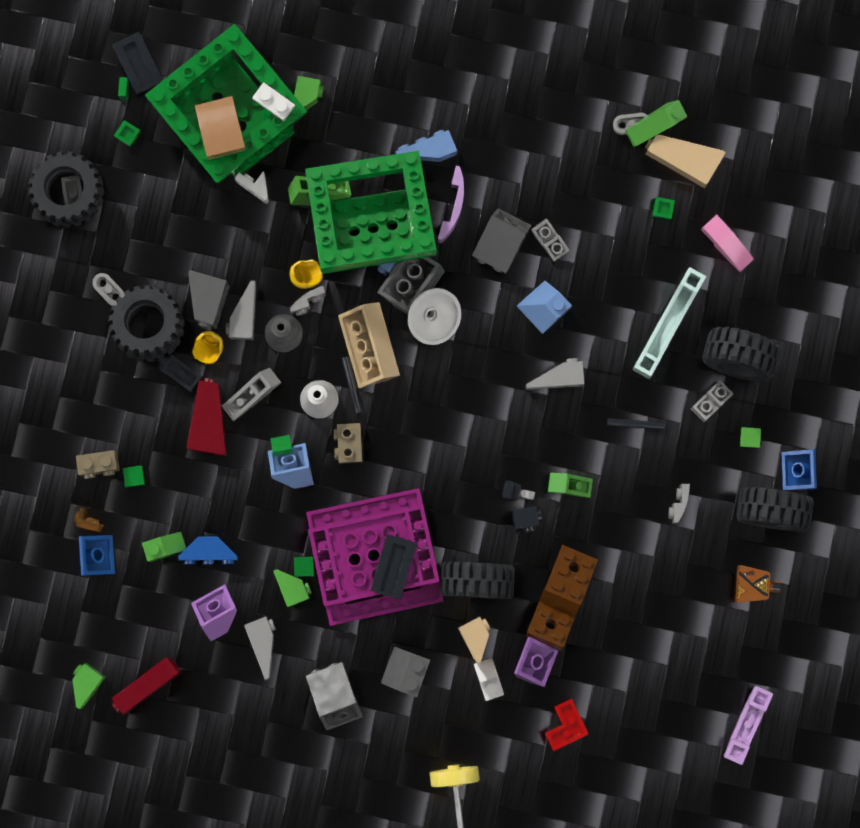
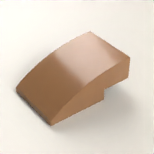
M232 96L195 105L208 160L246 150Z

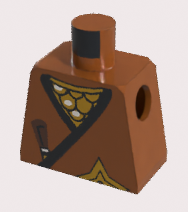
M742 565L737 566L735 603L769 600V592L780 593L781 581H771L770 572Z

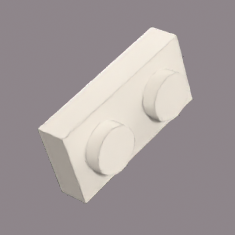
M264 82L252 97L255 102L283 122L295 107V104Z

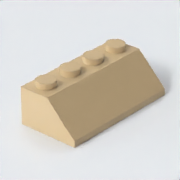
M379 302L363 304L338 315L358 388L400 376Z
M479 617L458 628L476 663L482 660L489 637L488 630H490L486 619L481 620Z

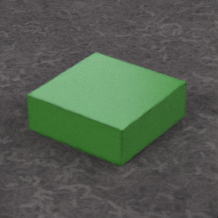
M742 427L740 447L760 448L761 429Z

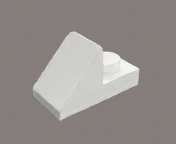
M262 172L255 183H253L254 179L246 173L244 176L238 173L235 177L236 183L267 204L269 199L264 172Z
M492 658L475 663L474 667L485 700L488 701L504 695Z

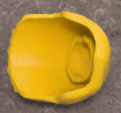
M314 260L296 262L290 268L289 273L292 283L301 289L314 287L320 283L323 277L319 264Z
M212 331L201 333L196 338L192 350L194 358L205 364H213L218 360L223 350V340L217 333Z

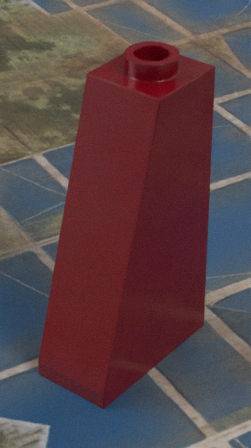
M204 378V381L199 380L187 449L226 456L227 449L220 386L218 383H215L216 380Z
M166 657L112 698L114 701L112 705L118 713L126 714L182 672L171 657Z

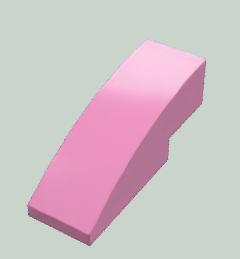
M718 215L713 217L702 228V232L739 272L754 260L745 246Z

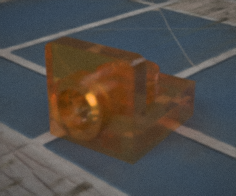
M81 508L80 511L76 512L74 522L77 523V527L101 533L103 525L98 524L99 520L89 517L87 521L85 520L87 509Z

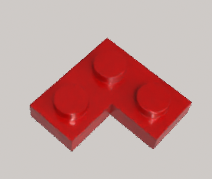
M572 699L554 707L562 725L545 733L553 751L588 735L587 729Z

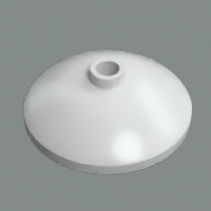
M433 288L424 291L414 300L408 314L409 329L412 335L424 344L436 345L443 343L456 332L461 320V307L457 298L447 290Z

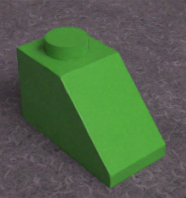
M298 76L294 96L307 110L318 103L319 97L322 98L324 86H321V81L318 79Z
M550 473L548 492L591 498L593 479L566 473Z
M181 532L142 543L148 562L183 552L186 549Z
M274 570L287 607L310 599L309 594H312L308 583L304 584L303 580L282 571Z
M87 663L83 666L80 664L73 673L75 675L73 678L76 707L79 709L85 706L105 679V676Z

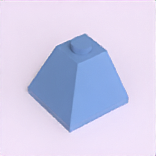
M546 281L541 283L517 305L519 310L542 334L569 311L572 306L559 291Z
M305 443L292 446L293 453L274 457L273 451H268L272 479L294 489L314 485Z

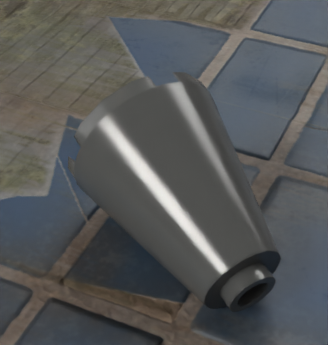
M287 314L277 315L266 325L265 339L268 345L278 352H289L298 347L302 340V326L293 316Z

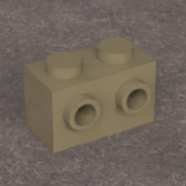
M337 424V429H334V441H338V448H335V460H339V464L363 463L361 424Z
M115 450L76 456L78 475L84 476V479L95 478L96 474L102 473L103 476L115 475L116 471H120L118 454Z

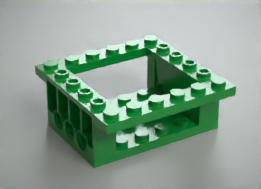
M235 24L145 94L146 98L217 184L230 174L235 178L238 173L243 175L292 136L295 133L293 124L307 113V110ZM233 51H235L261 84L264 82L295 104L294 109L284 122L252 99L259 88L237 63ZM215 94H221L223 98L232 96L239 123L244 122L247 125L246 129L242 131L246 150L208 160L195 105L213 101L212 98Z
M419 151L305 169L322 274L436 256L437 250ZM403 172L405 190L330 202L327 184ZM390 224H396L398 226L395 230H389L387 228ZM371 227H377L379 229L376 233H370L368 231ZM353 230L360 232L357 236L350 235V232Z

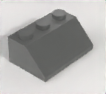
M429 257L400 261L377 293L408 315L414 300L424 291L433 289L445 271L439 263Z

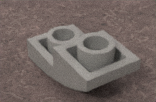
M545 219L531 229L538 242L553 261H556L570 251L548 219Z
M318 287L299 298L290 308L292 315L300 316L306 314L307 310L310 309L308 301L312 300V303L323 300V297L326 296L324 287Z
M720 380L691 410L705 422L733 393Z
M681 484L680 488H677L676 497L677 500H680V503H673L672 507H669V519H672V523H678L684 513L690 484Z

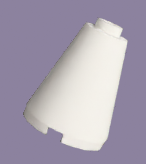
M323 380L312 381L301 392V406L309 416L325 418L335 411L338 405V393L329 382ZM317 394H321L319 398H315Z

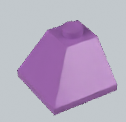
M225 584L191 603L199 623L210 641L229 631L237 609Z
M528 637L514 674L516 677L531 684L545 687L558 650Z

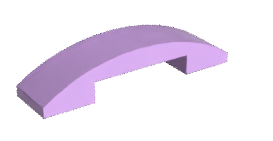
M459 166L455 168L451 188L458 189L450 222L442 221L438 237L439 243H442L451 234L462 210L464 182Z
M758 686L753 688L732 733L724 754L725 758L741 765L743 764L750 748L749 745L764 711L766 712L773 693Z

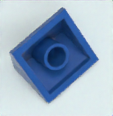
M815 449L782 452L783 490H813L817 488Z
M79 536L81 575L115 574L113 536Z

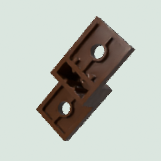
M562 545L526 633L527 637L562 651L574 618L582 604L597 564V559ZM569 567H576L578 572H572ZM546 623L553 624L555 629L547 628Z

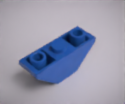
M197 537L179 555V560L183 561V564H195V561H203V564H214V561H222V564H234V560H238V556L219 537Z

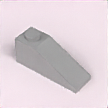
M255 281L249 283L230 317V323H226V334H229L231 340H254Z
M577 358L567 359V362L558 365L526 384V390L583 386V361L578 362Z
M270 368L265 369L253 377L222 407L231 419L235 421L273 391L281 381Z
M264 617L244 626L266 680L270 678L274 642L273 631L276 628L272 619L268 620V617Z

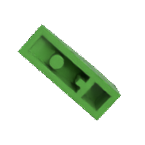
M679 100L672 101L655 110L625 131L635 147L686 118L687 115Z
M295 176L288 187L291 205H311L307 177ZM349 181L327 184L330 201L351 197Z

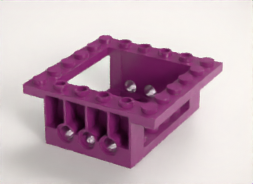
M419 488L306 512L324 606L327 609L330 626L444 602L440 593V581ZM387 534L417 543L404 589L421 586V589L403 592L401 600L383 596L345 604L347 601L380 595L370 591L379 559L371 561L368 558V554L371 550H377L381 556ZM352 554L360 556V563L358 565L350 564L349 557Z

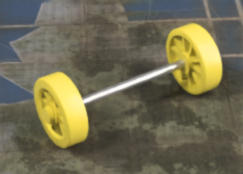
M450 765L447 766L448 769L430 772L432 787H453L458 828H464L459 786L479 782L478 767Z

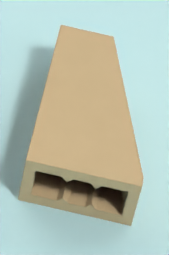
M658 134L654 139L650 138L645 146L648 149L646 155L703 188L706 187L726 153L723 150Z

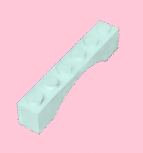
M690 267L688 268L632 369L633 371L648 379L652 376L675 331L705 280V275Z

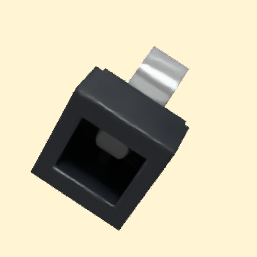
M505 481L501 498L518 501V497L534 500L535 492L520 489L521 484Z

